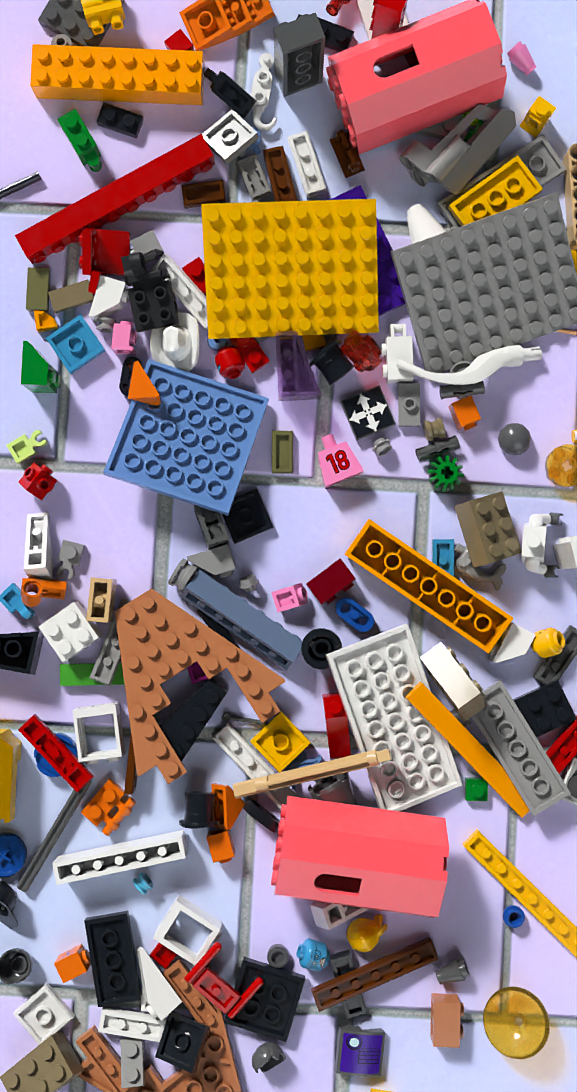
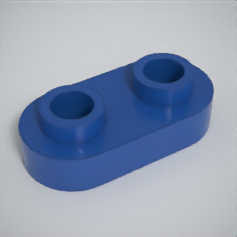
M344 597L336 603L335 610L337 615L358 631L367 632L373 627V615L353 599ZM344 604H348L350 606V610L348 612H344L342 610V606ZM365 617L367 619L366 624L361 625L359 619Z

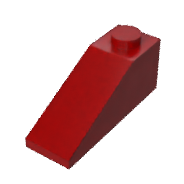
M339 692L322 694L330 759L350 756L348 719Z

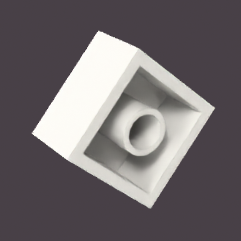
M80 601L71 603L38 626L62 662L70 660L103 637L93 621H86L87 612Z

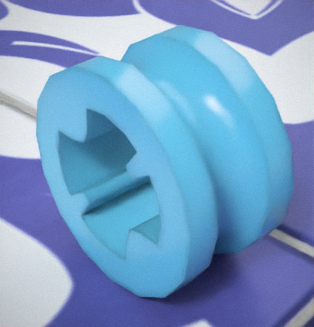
M143 872L139 874V878L135 877L133 879L134 886L143 895L147 894L148 889L154 887L151 879Z

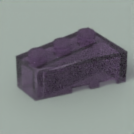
M297 331L275 332L278 401L321 399V391Z

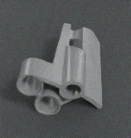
M478 104L432 150L420 141L413 140L400 155L399 159L407 169L412 171L411 177L418 185L424 187L428 182L439 183L451 193L457 195L516 127L515 112L506 109L489 108L486 105ZM474 119L484 120V123L467 142L461 138V134Z

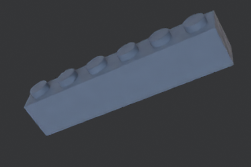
M199 570L186 586L181 596L183 599L276 664L287 670L295 661L301 651L302 640L297 635L291 634L284 629L280 623L268 618L263 611L248 604L244 598L235 595L227 586L215 581L210 574Z

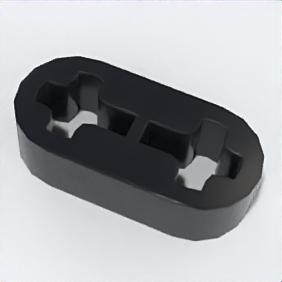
M134 356L126 358L122 367L119 389L125 397H128L129 393L124 387L129 385L132 377L131 369L128 365H132L133 362L138 360L143 368L142 362Z
M250 798L243 806V809L268 830L275 833L279 827L280 820L258 802Z

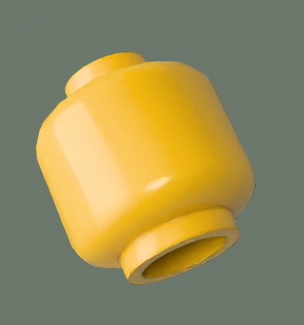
M550 627L535 632V637L531 643V648L542 658H547L562 652L563 647H565V638L560 631Z

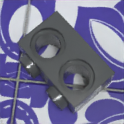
M194 505V512L208 550L228 544L229 535L221 514Z

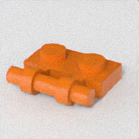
M109 778L81 813L95 826H98L103 820L107 825L102 832L109 836L112 831H116L119 828V823L122 819L130 815L133 811V806L137 802L132 797L124 802L121 799L124 795V789ZM114 806H117L119 811L112 817L109 812Z

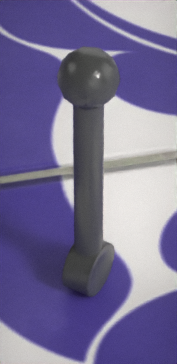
M228 712L222 716L224 721L236 720L255 723L261 727L267 724V721L261 723L257 719L231 716Z

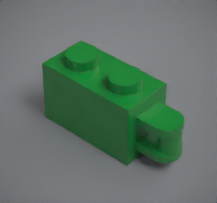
M74 109L58 118L57 120L83 166L88 164L91 171L99 172L102 168L99 159L101 153L77 110Z

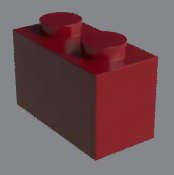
M339 558L307 582L306 585L321 605L323 603L329 605L337 599L336 593L340 590L346 592L353 587L354 583L352 581L356 578L342 559Z

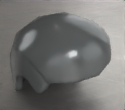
M519 423L506 425L500 430L498 437L500 448L509 455H522L530 448L532 441L530 431Z
M14 948L4 952L0 957V980L8 985L24 981L32 972L33 961L30 954L22 948Z
M267 1042L260 1045L253 1053L252 1067L256 1073H258V1069L264 1073L283 1062L286 1056L278 1044Z

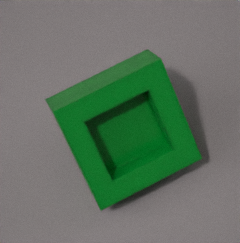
M465 777V800L488 801V783L483 778Z

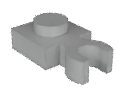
M63 540L58 557L59 561H63V565L58 568L57 576H62L63 571L67 569L69 571L68 579L74 578L75 570L73 566H80L85 545Z

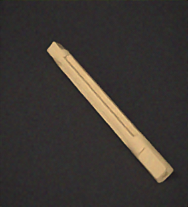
M375 749L237 782L232 785L235 798L246 797L380 765V762L392 760L390 749L381 751Z

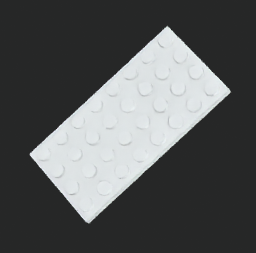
M403 624L326 654L359 752L363 753L375 749L377 751L390 749L392 760L365 768L379 809L402 811L462 786L448 742L405 698L419 682H422L430 690L408 624Z

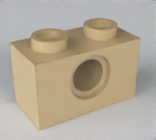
M91 577L86 621L104 623L113 621L117 579Z

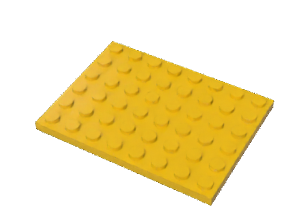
M376 199L201 204L208 339L379 332Z

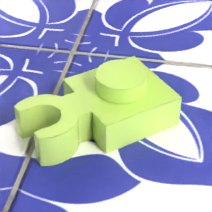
M34 431L29 439L24 434L6 445L17 464L36 455L37 452L34 448L44 447L48 444L47 440L37 441V437L42 434V431Z

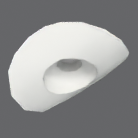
M178 312L179 324L151 330L150 351L154 361L190 372L197 364L199 356V327L197 319L191 314Z

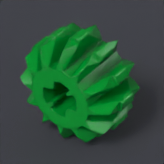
M447 455L444 461L439 456L437 463L431 462L430 466L434 470H428L427 474L434 475V477H431L428 481L430 483L433 481L437 482L434 485L435 489L442 485V492L447 490V486L453 491L455 489L454 484L461 485V481L458 478L464 477V473L458 472V470L463 468L462 465L455 466L458 459L455 458L450 462V456ZM445 469H447V473H450V476L446 479L445 475L441 474Z

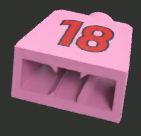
M333 434L321 438L325 450L318 452L317 455L325 488L363 473L364 470L346 441L337 444Z

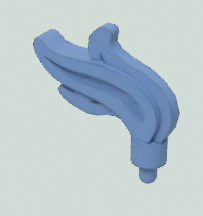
M302 751L300 757L294 759L286 766V771L320 763L322 756L319 755L316 758L307 759L306 752ZM292 785L293 790L296 789V785Z

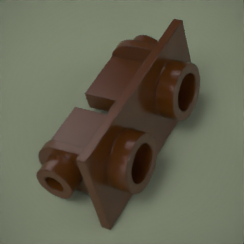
M343 129L337 131V136L329 141L345 178L365 171L356 147L353 149L351 147L348 137L349 132H344Z

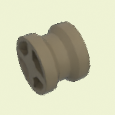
M441 417L431 422L428 420L423 421V429L428 442L433 441L437 437L440 439L445 438V428Z

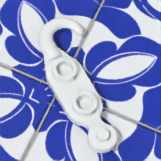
M264 53L259 58L261 69L255 73L252 84L251 96L257 100L252 107V119L255 127L262 131H268L276 125L277 119L273 118L270 124H263L260 118L270 99L273 81L269 69L274 64V58L271 54Z

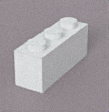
M577 535L558 539L559 543L553 544V549L559 569L577 568Z

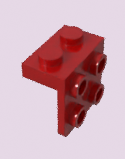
M83 229L79 235V245L82 247L79 267L82 269V275H91V272L94 270L105 271V274L124 275L121 257L130 254V233L119 230Z

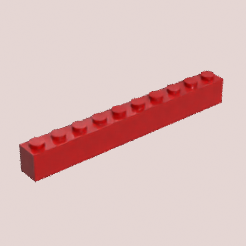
M200 134L14 236L31 264L41 263L52 253H59L65 249V246L79 242V235L83 229H101L102 226L109 222L114 223L127 212L132 213L136 211L140 205L146 202H153L160 194L173 191L180 183L191 181L195 175L201 172H208L215 165L214 155L204 137Z

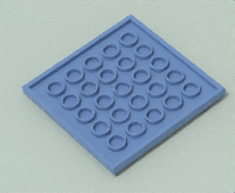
M148 359L144 371L158 391L161 404L156 406L135 400L131 401L103 471L104 475L228 516L264 417L269 398Z

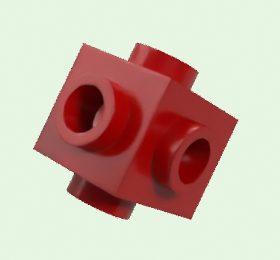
M34 462L25 470L23 477L18 483L26 491L42 501L47 493L52 491L58 480L52 476L53 471L44 464L40 467Z

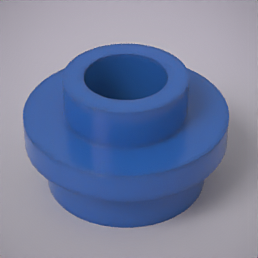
M510 905L503 911L502 917L507 926L517 928L523 924L525 915L520 907ZM511 913L517 914L514 919L510 918Z

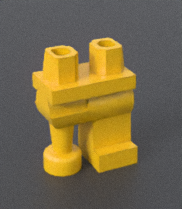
M81 0L88 27H91L94 35L102 34L104 32L103 24L111 23L112 29L115 30L124 28L123 20L126 18L121 0Z

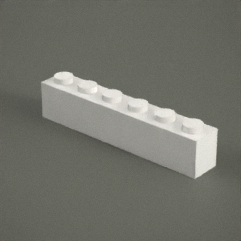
M180 830L58 856L52 863L56 885L184 859L188 854L185 831Z

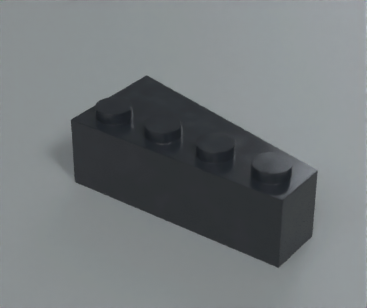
M35 631L0 634V669L35 675L44 638L43 633Z
M212 678L160 725L181 761H183L229 690Z

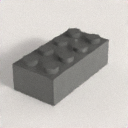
M316 12L310 15L304 14L294 21L283 22L273 28L275 77L283 97L321 84L323 81L325 35Z

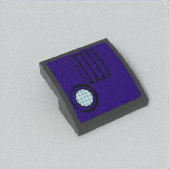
M359 1026L339 1027L334 1071L351 1076H381L385 1031L382 1028L362 1030Z

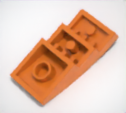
M198 0L179 12L196 51L218 45L239 36L275 16L269 0Z

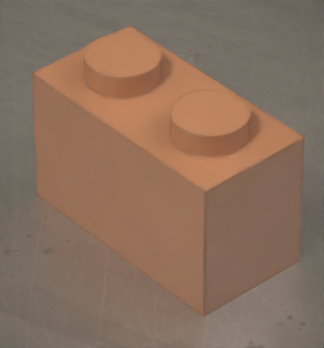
M431 993L430 1038L433 1047L460 1048V1039H463V1025L460 1024V1017H464V1005L460 1002L457 994Z

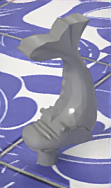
M457 543L454 548L456 552L460 553L455 561L457 570L467 578L492 582L495 590L499 591L503 584L501 576L505 573L506 564L498 565L492 574L487 575L478 567L473 568L467 546Z

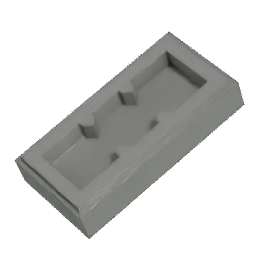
M256 153L236 161L252 201L272 195Z
M398 383V427L420 426V383Z

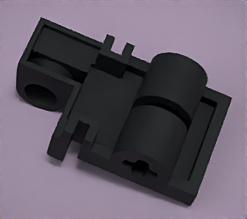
M142 252L121 257L124 269V282L129 287L133 286V288L127 290L136 332L179 324L178 308L175 295L172 292V283L169 280L165 281V279L170 278L168 270L161 269L147 272Z

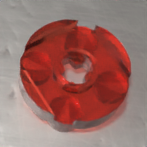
M358 331L351 332L341 346L342 352L347 355L357 371H373L382 362V359L379 357L382 354L380 347L369 335L364 337L359 335Z

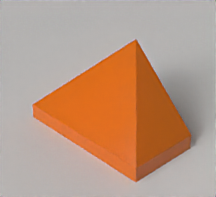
M137 360L133 365L128 399L158 406L161 404L160 395Z
M213 783L211 784L212 792L217 793L215 820L220 821V824L213 827L230 830L243 809L245 802L241 798H235L234 791L230 786Z

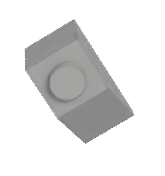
M228 544L187 556L189 562L213 575L220 574L221 578L233 575L232 571L236 570Z

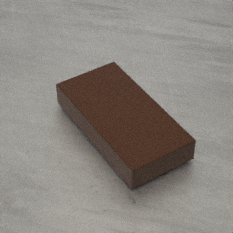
M223 180L181 185L185 209L200 207L201 204L226 203Z

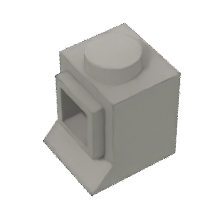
M153 230L130 241L133 247L130 249L131 254L142 252L145 264L157 259V256H162L164 253Z

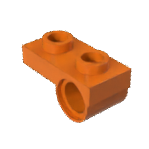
M36 577L22 578L21 600L24 605L35 607L41 602V597L64 599L67 582L57 579L41 580ZM28 592H35L36 595H29Z

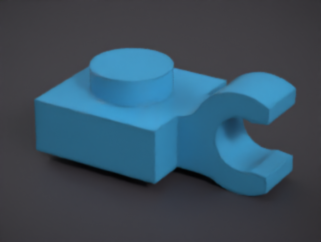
M12 583L0 594V602L10 613L18 611L26 620H30L36 613L30 607L23 604L20 596L21 589L15 583Z

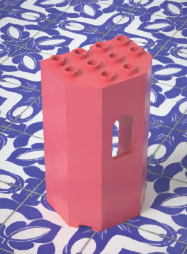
M464 1L327 57L329 64L326 67L328 84L331 92L334 91L335 103L338 111L341 110L342 122L345 130L348 129V137L352 149L356 147L358 154L365 153L471 111L478 104L486 105L503 98L507 72L506 66L502 65V43L484 1ZM409 52H415L419 65L386 78L377 76L373 70L377 65Z
M287 796L286 805L282 804L281 819L275 847L276 854L272 868L271 885L275 886V896L430 918L439 917L447 884L448 871H446L447 858H449V842L445 818Z

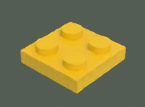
M282 711L250 740L278 772H281L311 743Z

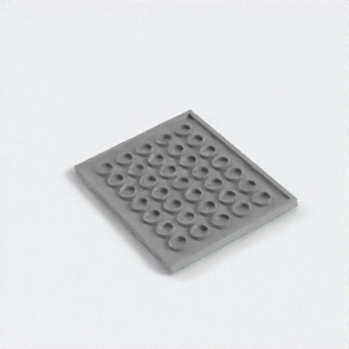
M558 193L541 197L390 251L425 371L441 373L451 369L460 361L471 362L481 354L489 351L519 345L577 324V274Z

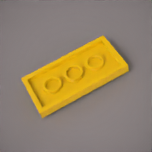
M517 155L451 203L448 209L458 223L463 226L525 204L540 194L543 188Z

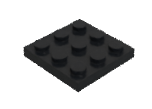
M243 957L234 989L242 995L257 977H261L264 984L233 1019L229 1018L226 1014L224 1023L287 1042L305 982V975L283 968H275L270 964Z

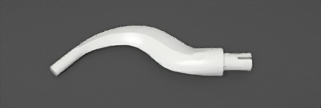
M520 345L495 349L481 354L469 367L456 373L425 371L401 359L398 360L396 367L431 381L444 384L467 385L487 379L501 367L521 366L525 361L541 360L542 350H540L539 346L522 348Z

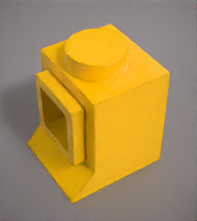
M538 96L528 110L520 127L537 138L551 119L556 107L541 96Z

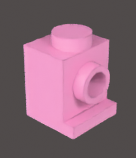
M121 321L120 324L114 323L111 349L116 354L136 356V350L133 345H136L137 332H134L133 323L128 321Z

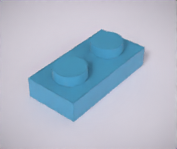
M432 539V562L453 577L454 539Z

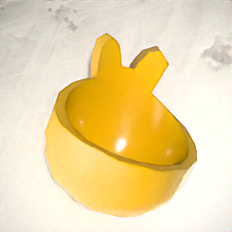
M382 914L375 915L373 920L358 918L349 924L346 931V939L353 949L359 952L373 950L380 936L388 928L387 924H382Z

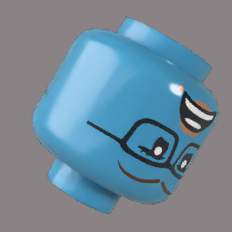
M308 938L303 944L298 946L296 956L299 958L301 967L319 972L327 967L330 960V951L325 943Z

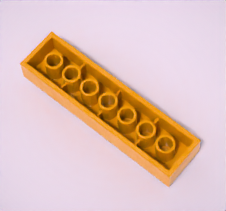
M32 44L30 86L38 99L203 105L205 63L203 51Z
M370 519L366 521L344 553L348 558L488 654L513 620L512 616Z

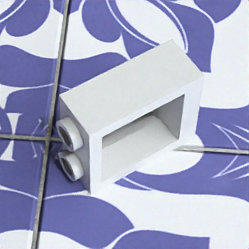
M119 702L73 709L79 762L85 761L88 765L98 763L99 759L107 758V762L120 760V757L125 754ZM113 714L117 748L88 752L84 717Z
M178 895L156 929L153 939L193 965H196L209 950L212 942H217L223 932L221 931L222 922L183 896ZM180 911L211 930L198 953L166 934Z

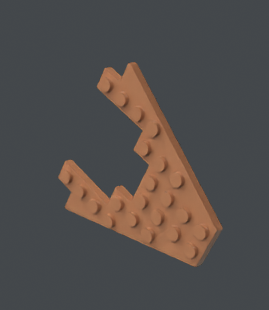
M152 588L115 611L138 776L143 775L157 765L166 782L170 784L188 772L153 715L172 704L161 684L196 662L199 663L208 679H211L227 668L261 723L280 712L269 692L285 683L284 678Z
M178 959L165 969L162 975L196 1021L210 1026L196 1073H190L180 1068L166 1080H163L152 1064H149L144 1068L145 1086L121 1088V1059L103 1035L98 1032L97 1027L93 1025L76 1040L77 1045L87 1057L81 1062L84 1071L77 1077L103 1092H243L226 1023H224L223 1012L184 979L190 970L181 959Z

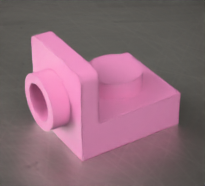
M302 583L271 592L277 613L308 603V594Z

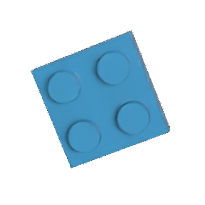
M81 314L46 337V340L70 374H73L106 351Z

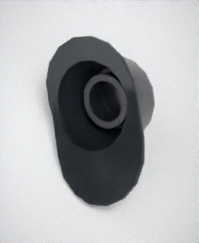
M1 880L0 922L7 927L16 928L18 921L13 914V910L17 902V896L14 890L5 881Z

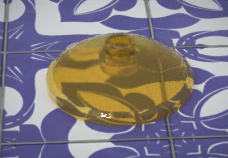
M505 987L496 991L486 1003L483 1013L485 1033L490 1043L501 1054L512 1059H527L538 1054L544 1048L550 1033V1020L545 1006L535 994L521 987ZM517 1017H520L523 1021L521 1026L516 1023Z

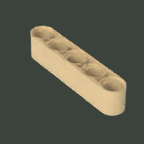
M577 143L570 146L563 157V164L566 167L563 177L567 236L570 249L577 251V220L575 218L577 216V200L574 198V195L577 196V180L573 177V175L577 176V159H574L571 155L577 156Z

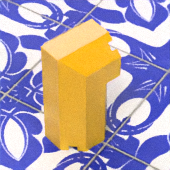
M0 729V819H4V823H9L15 818L17 762L21 760L22 742L13 735L10 729Z

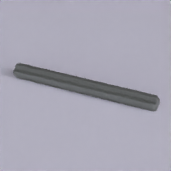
M92 780L78 793L75 790L71 793L17 884L19 890L26 892L31 886L91 785Z

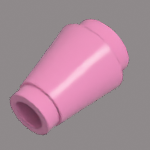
M521 41L507 53L509 61L525 73L526 76L537 67L526 44L523 45Z

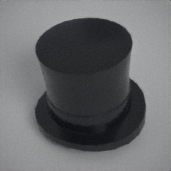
M336 340L326 346L308 364L310 367L315 365L320 370L329 386L343 378L354 368V365L339 347L342 343L341 340Z
M325 628L314 629L302 641V656L311 667L327 669L330 666L326 654L341 649L342 643L333 631Z
M206 791L185 792L184 819L179 820V825L185 828L198 829L220 824V821L215 820L217 793Z

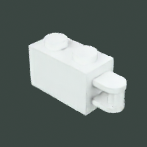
M390 324V337H386L384 344H381V356H385V365H382V377H386V384L411 383L414 375L396 367L399 359L413 364L412 336H406L405 324ZM394 333H401V336H394Z

